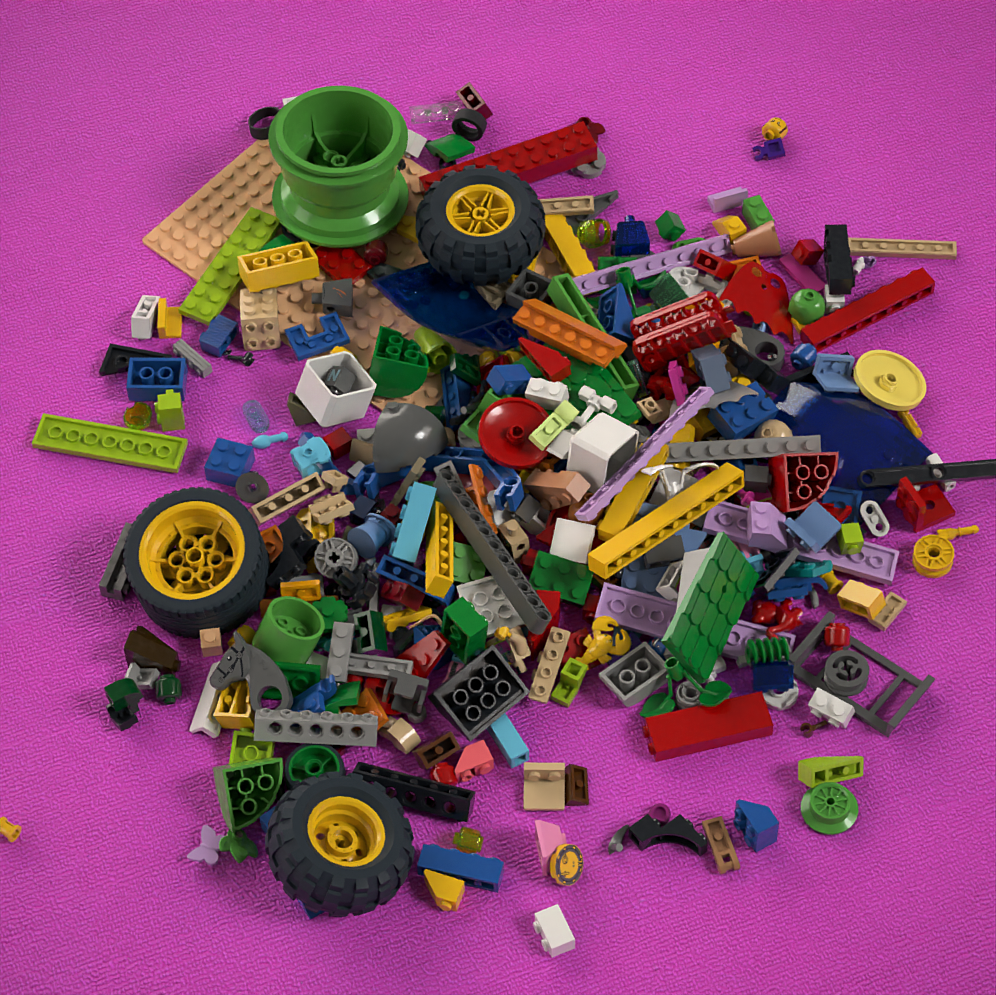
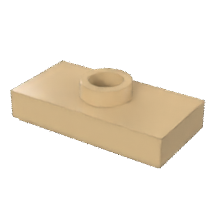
M891 591L885 597L886 605L874 620L868 619V622L882 631L889 627L907 605L906 600Z

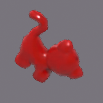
M663 367L651 371L650 373L654 374L649 377L646 386L651 391L649 397H652L655 401L664 393L666 394V400L673 401L675 395L670 377L662 376L665 373ZM682 367L684 377H681L683 384L686 383L689 389L693 383L700 380V377L695 375L690 369Z
M789 598L781 601L780 606H776L770 601L757 599L752 602L751 620L753 623L772 625L778 622V625L768 627L765 632V636L769 640L771 637L778 639V636L774 633L789 632L803 625L798 617L803 615V611L799 607H794L790 610L789 606L793 603Z

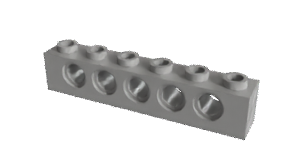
M262 708L255 712L254 741L376 747L378 716L369 713L353 715L349 712L333 714L329 711L314 713L309 710L295 712L289 709L275 711ZM276 722V723H279L280 725H279V726H273L271 723ZM297 723V724H299L300 726H299V727H293L292 724ZM317 724V725H319V726H321V727H319V728H314V727H312V725ZM337 725V726H340L341 728H340V729H334V728H332V727ZM353 727H360L361 729L354 730Z

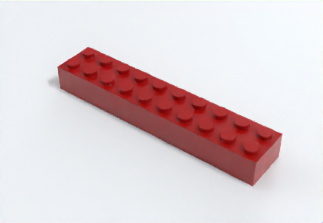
M584 121L420 176V192L424 196L429 187L435 181H440L444 174L452 170L461 172L464 166L475 165V168H486V165L497 166L500 172L510 170L516 173L521 181L526 180L529 184L598 160L597 144Z

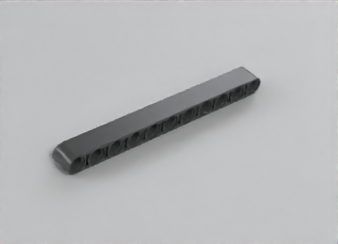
M442 469L432 487L437 488V496L527 628L534 634H542L552 619L551 613L453 472Z

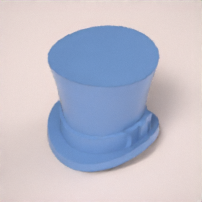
M369 513L365 517L364 524L348 532L347 540L357 550L358 555L371 559L376 555L380 547L389 546L392 544V541L396 540L397 537H394L396 527L385 517Z

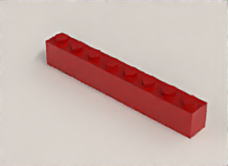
M923 267L913 270L908 275L897 278L894 282L880 287L879 290L868 293L863 298L852 301L841 309H836L828 316H823L818 321L805 325L801 329L800 341L804 344L809 343L813 345L818 353L933 294L935 281Z

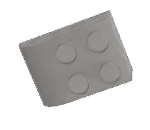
M645 641L600 672L599 678L626 707H630L668 682L666 678L668 672L664 667L665 661Z

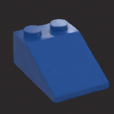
M618 283L599 296L597 319L607 334L627 343L634 339L630 330V322L634 318L623 284Z

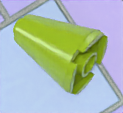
M428 326L419 327L414 333L415 342L421 347V352L427 355L429 363L428 373L441 374L440 370L450 364L449 356L457 353V350L451 343Z

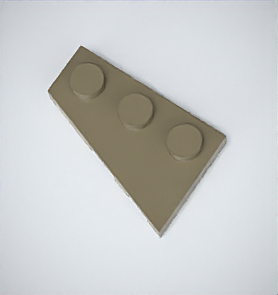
M422 457L418 458L390 503L398 506L407 493L408 487L413 486L414 481H419L425 471L423 467L426 462L425 459Z

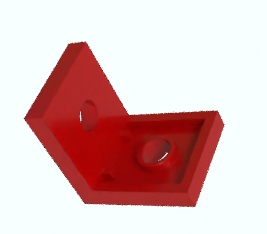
M907 476L899 480L895 505L903 511L905 520L912 524L914 533L955 516L956 511L936 483L916 491ZM926 504H930L934 508L926 509Z

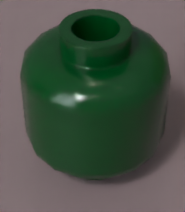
M173 674L160 676L155 682L156 698L164 702V705L175 704L176 700L182 696L180 679L176 678Z

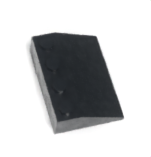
M491 645L481 651L427 697L439 713L471 742L530 693V691L497 648Z

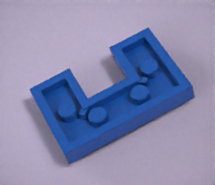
M337 312L319 317V322L324 332L308 337L302 324L285 329V335L298 361L332 350L336 346L340 347L350 343V338Z

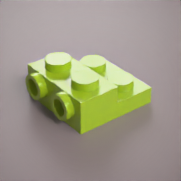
M240 728V731L234 730L229 764L272 758L275 742L254 741L252 729Z

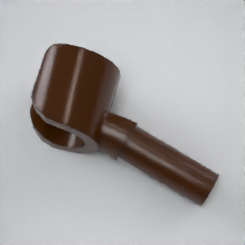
M824 720L815 725L803 723L800 729L801 731L809 729L808 732L804 733V736L810 738L813 735V731L827 725V721Z

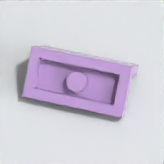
M737 187L707 196V201L713 213L742 206L743 200L748 198L747 188Z

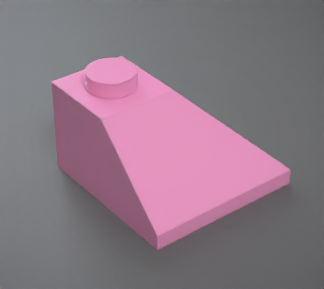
M535 820V841L542 874L546 876L550 872L551 856L553 853H556L558 850L556 848L559 845L567 844L565 833H561L559 825Z

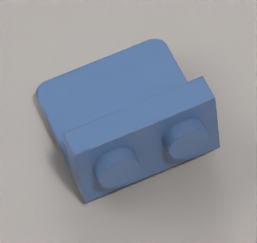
M817 354L813 375L825 391L832 393L843 391L848 394L859 392L860 387L857 386L851 377L855 361L852 355Z
M816 501L795 521L789 517L784 522L788 527L786 531L793 538L797 536L801 540L799 543L807 551L811 549L815 554L842 527L841 523Z

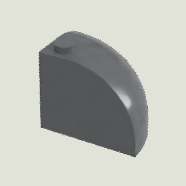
M388 402L377 420L374 431L373 461L376 473L398 472L401 467L409 465L413 467L419 457L426 460V458L433 454L437 456L448 445L449 440L444 426L437 417L428 410L414 404Z

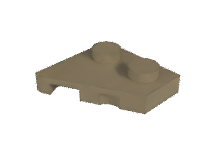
M496 281L487 282L486 286H475L474 284V288L496 310L506 300V291L512 283L504 282L497 284Z

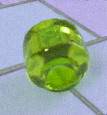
M461 827L459 833H454L452 844L456 845L455 849L463 853H480L484 837L481 836L480 831L477 829Z

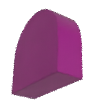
M658 803L651 807L649 815L652 819L656 818L661 826H664L669 822L670 809L667 805Z

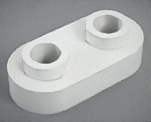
M872 500L863 502L860 506V514L870 532L877 537L886 535L889 531V523L879 505ZM868 506L872 507L873 512L871 514H868L866 512V508ZM878 523L882 525V530L880 531L876 530V524Z

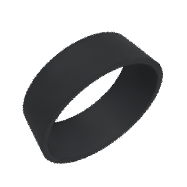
M264 107L255 111L248 119L251 136L258 140L269 139L270 126L265 128H255L253 126L265 117L275 116L280 109Z

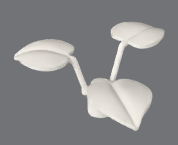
M708 462L686 467L681 471L679 485H677V481L668 483L664 469L673 468V465L665 464L642 469L641 472L650 476L656 471L660 472L659 477L665 490L666 501H669L681 493V489H684L683 481L686 473L703 467H713L719 469V467L714 463Z

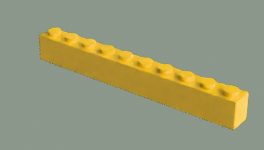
M726 462L719 469L703 477L588 553L589 570L606 580L744 487V471Z

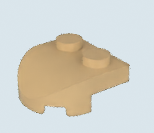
M338 492L334 496L331 494L321 496L313 500V505H308L313 520L322 525L331 523L332 519L336 517L348 516L350 511L355 510L353 503L346 499L344 492Z

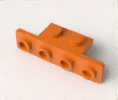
M470 464L468 467L473 486L465 488V491L492 530L497 534L498 530L491 516L493 515V510L487 500L488 491L482 480L483 471L478 465Z

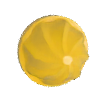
M485 351L480 354V367L496 359V355L491 351Z

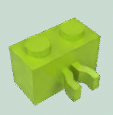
M173 389L166 390V394L157 395L158 402L154 403L155 413L157 414L158 425L161 424L162 431L184 430L185 419L180 392L174 393Z

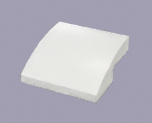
M557 518L549 554L588 564V553L591 552L596 526Z

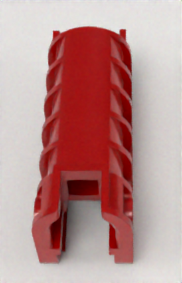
M705 291L637 317L630 322V330L635 338L632 342V351L647 373L668 365L667 361L691 353V350L703 348L704 346L732 337V333L737 332V329L732 319L728 320L727 314L734 312V309L731 305L722 307L713 292ZM690 305L695 306L693 309H686ZM660 319L657 323L651 322V320Z

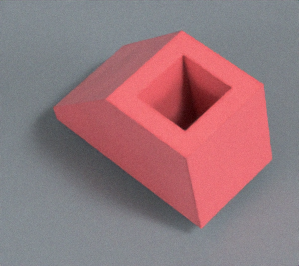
M484 740L464 748L454 770L458 783L467 782L474 776L487 774L494 769V759Z

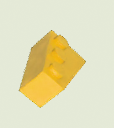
M247 680L234 682L221 692L213 716L222 728H248L254 730L255 711L251 707Z

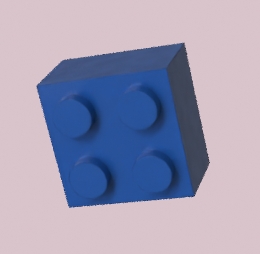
M217 438L204 466L206 480L235 487L237 479L242 474L250 472L255 461L253 446Z

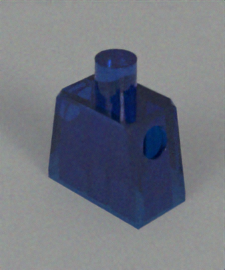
M627 215L624 218V222H619L617 225L615 256L650 254V239L644 222L635 221L633 215Z

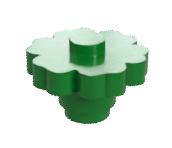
M334 596L322 597L320 601L312 603L324 619V634L332 633L334 622L345 623L348 621V608L343 600L336 601Z

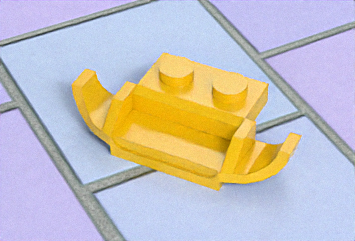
M309 507L303 508L298 512L296 517L313 534L312 539H317L322 543L326 539L335 538V519H332L333 521L329 524L322 525L313 520ZM313 556L306 564L308 567L306 571L309 574L318 572Z

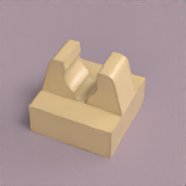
M337 470L322 471L321 475L326 489L333 486L332 493L339 492L349 479V477Z

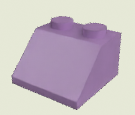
M750 502L747 512L749 547L787 549V531L784 523L786 516L771 503Z

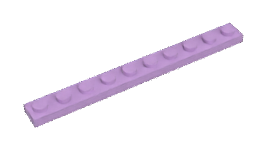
M723 234L573 277L572 279L582 295L613 287L616 285L615 280L618 279L616 270L621 267H630L631 274H634L637 280L661 273L664 270L668 271L675 267L692 264L700 249L716 256L730 253L732 250L729 234Z
M699 387L574 514L576 518L580 521L595 519L597 513L610 503L611 498L620 493L623 489L622 487L627 482L633 480L635 474L644 468L653 456L660 452V448L665 443L671 441L673 435L681 430L685 423L698 413L697 410L710 401V397L714 394L712 388Z

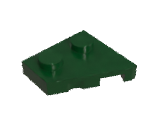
M454 353L449 356L450 371L475 387L481 384L479 355L469 356V354Z

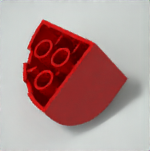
M838 452L786 453L768 458L769 474H772L770 490L777 509L782 513L793 512L806 508L820 499L829 489V485L836 474Z

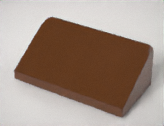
M569 764L565 767V806L589 805L587 768Z

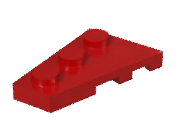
M434 630L395 659L413 661L412 673L415 676L426 679L451 643L439 630Z

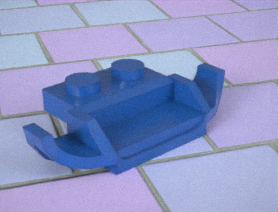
M819 576L783 577L775 583V588L771 592L765 593V597L768 596V600L773 599V602L784 601L787 597H793L794 600L805 598L804 595H808V591H812V583L821 584L824 590L828 589L825 580ZM754 591L752 592L750 598H754Z
M331 674L329 678L321 679L318 683L293 698L290 710L295 712L304 710L314 713L324 712V701L332 697L337 691L335 676ZM297 723L292 724L293 727H299V726H300V725L297 724Z

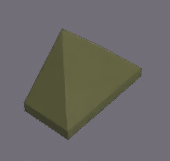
M290 392L287 406L295 425L299 426L316 421L298 396Z

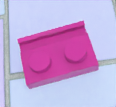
M677 360L669 362L668 373L677 406H680L685 402L688 388L687 384L682 382L681 377H684L682 366H678Z

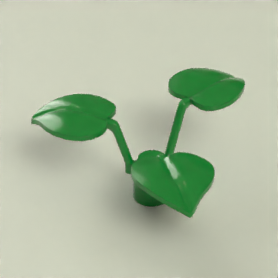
M621 267L616 270L618 278L615 280L616 284L622 283L624 289H627L633 307L631 312L634 319L650 313L651 308L649 306L636 308L630 289L633 286L632 283H635L636 288L646 291L659 288L666 282V270L640 282H637L634 274H631L630 267ZM599 296L586 297L587 302L593 308L598 309Z
M671 657L664 663V667L668 672L666 678L668 680L669 694L657 693L652 695L646 701L639 714L641 717L647 718L669 713L674 709L675 702L671 699L673 697L672 679L679 681L685 676L702 693L699 701L706 707H713L723 702L732 693V689L727 683L718 680L707 683L705 689H702L690 677L675 657Z

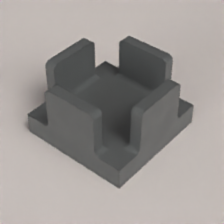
M390 668L382 702L386 703L388 694H392L395 696L391 706L392 710L409 715L411 714L414 702H419L417 712L421 713L427 697L429 680Z

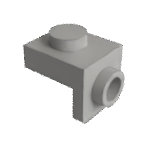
M130 663L124 678L133 679L139 689H154L160 672L156 668H140L136 663Z

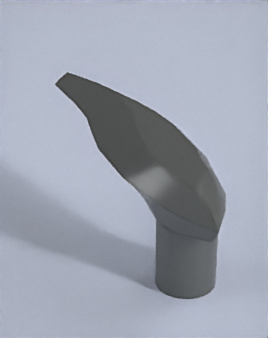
M628 824L619 829L612 837L608 846L609 855L623 850L622 842L626 831L630 827Z

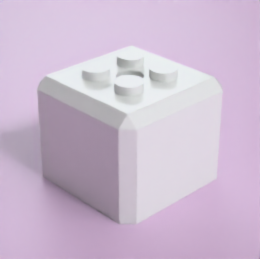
M343 351L308 359L295 394L322 427H329L364 418L377 384L352 353ZM333 366H344L357 376L349 393L338 396L334 395L324 384Z
M603 412L597 414L571 437L566 471L579 472L591 485L588 491L596 493L636 452L639 431Z

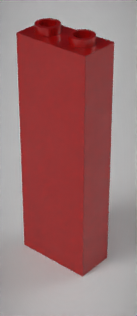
M760 691L725 699L713 707L699 705L645 718V726H642L644 738L649 740L648 750L650 756L654 755L655 762L771 736L774 725L763 693Z

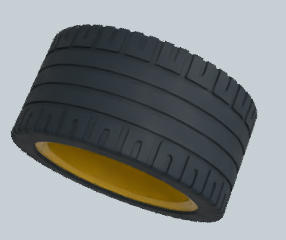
M182 488L179 491L175 490L170 494L167 493L163 497L155 499L156 501L151 502L147 508L145 507L142 513L136 517V521L132 523L123 549L125 551L123 553V562L127 578L146 614L160 628L184 638L192 637V639L200 638V630L220 628L221 635L231 632L234 628L237 629L240 627V624H244L259 609L260 601L266 597L267 590L269 589L266 579L271 574L269 554L252 514L235 497L212 488ZM200 534H207L201 537L199 540L194 536ZM193 545L192 548L186 550V547ZM213 545L210 549H205L206 546ZM174 546H176L177 551L171 553L167 558L169 552L172 550ZM228 546L233 551V557L224 555ZM182 561L180 565H175L176 562ZM221 561L218 565H213L214 562ZM210 576V579L203 581V578ZM191 577L188 581H183L184 578ZM165 580H176L174 587L172 588Z

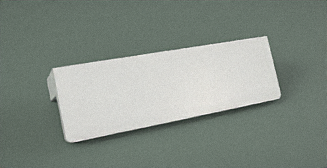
M219 662L211 665L189 729L191 733L202 730L212 738L219 736L221 725L213 715L222 691L213 688L209 681Z

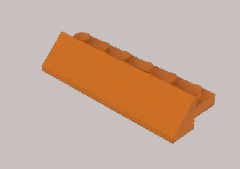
M536 298L523 300V306L512 318L513 323L527 329L529 335L589 365L595 363L606 368L612 359H618L627 347V343Z

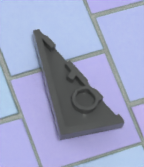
M615 190L595 196L594 214L565 216L566 222L573 229V234H578L618 199V191Z

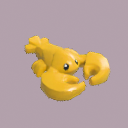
M600 616L592 625L594 639H592L591 635L585 638L583 645L588 649L582 658L576 657L575 660L587 666L597 659L601 664H605L612 659L607 653L617 656L625 655L630 650L631 638L625 630L621 629L623 639L620 640V635L617 633L615 646H612L611 635L601 634V631H613L614 628L608 627V624H613L616 627L619 625L610 616Z

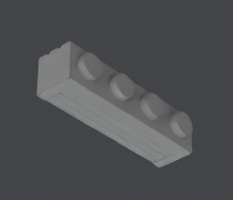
M182 339L172 345L173 353L180 358H186L188 366L194 369L199 376L201 375L205 378L213 372L211 364Z

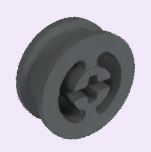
M840 650L828 657L825 663L824 682L830 691L840 696L850 697L861 693L866 688L869 664L861 654L852 650Z

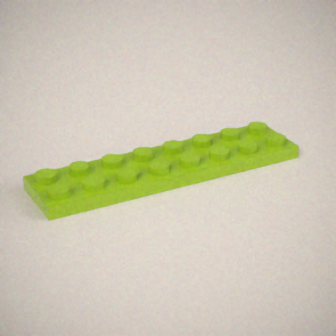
M250 207L179 307V314L209 326L211 320L220 314L243 281L239 275L237 256L258 252L270 242L281 227L279 219L276 216Z
M45 413L41 417L32 441L33 448L177 474L188 445L186 438Z

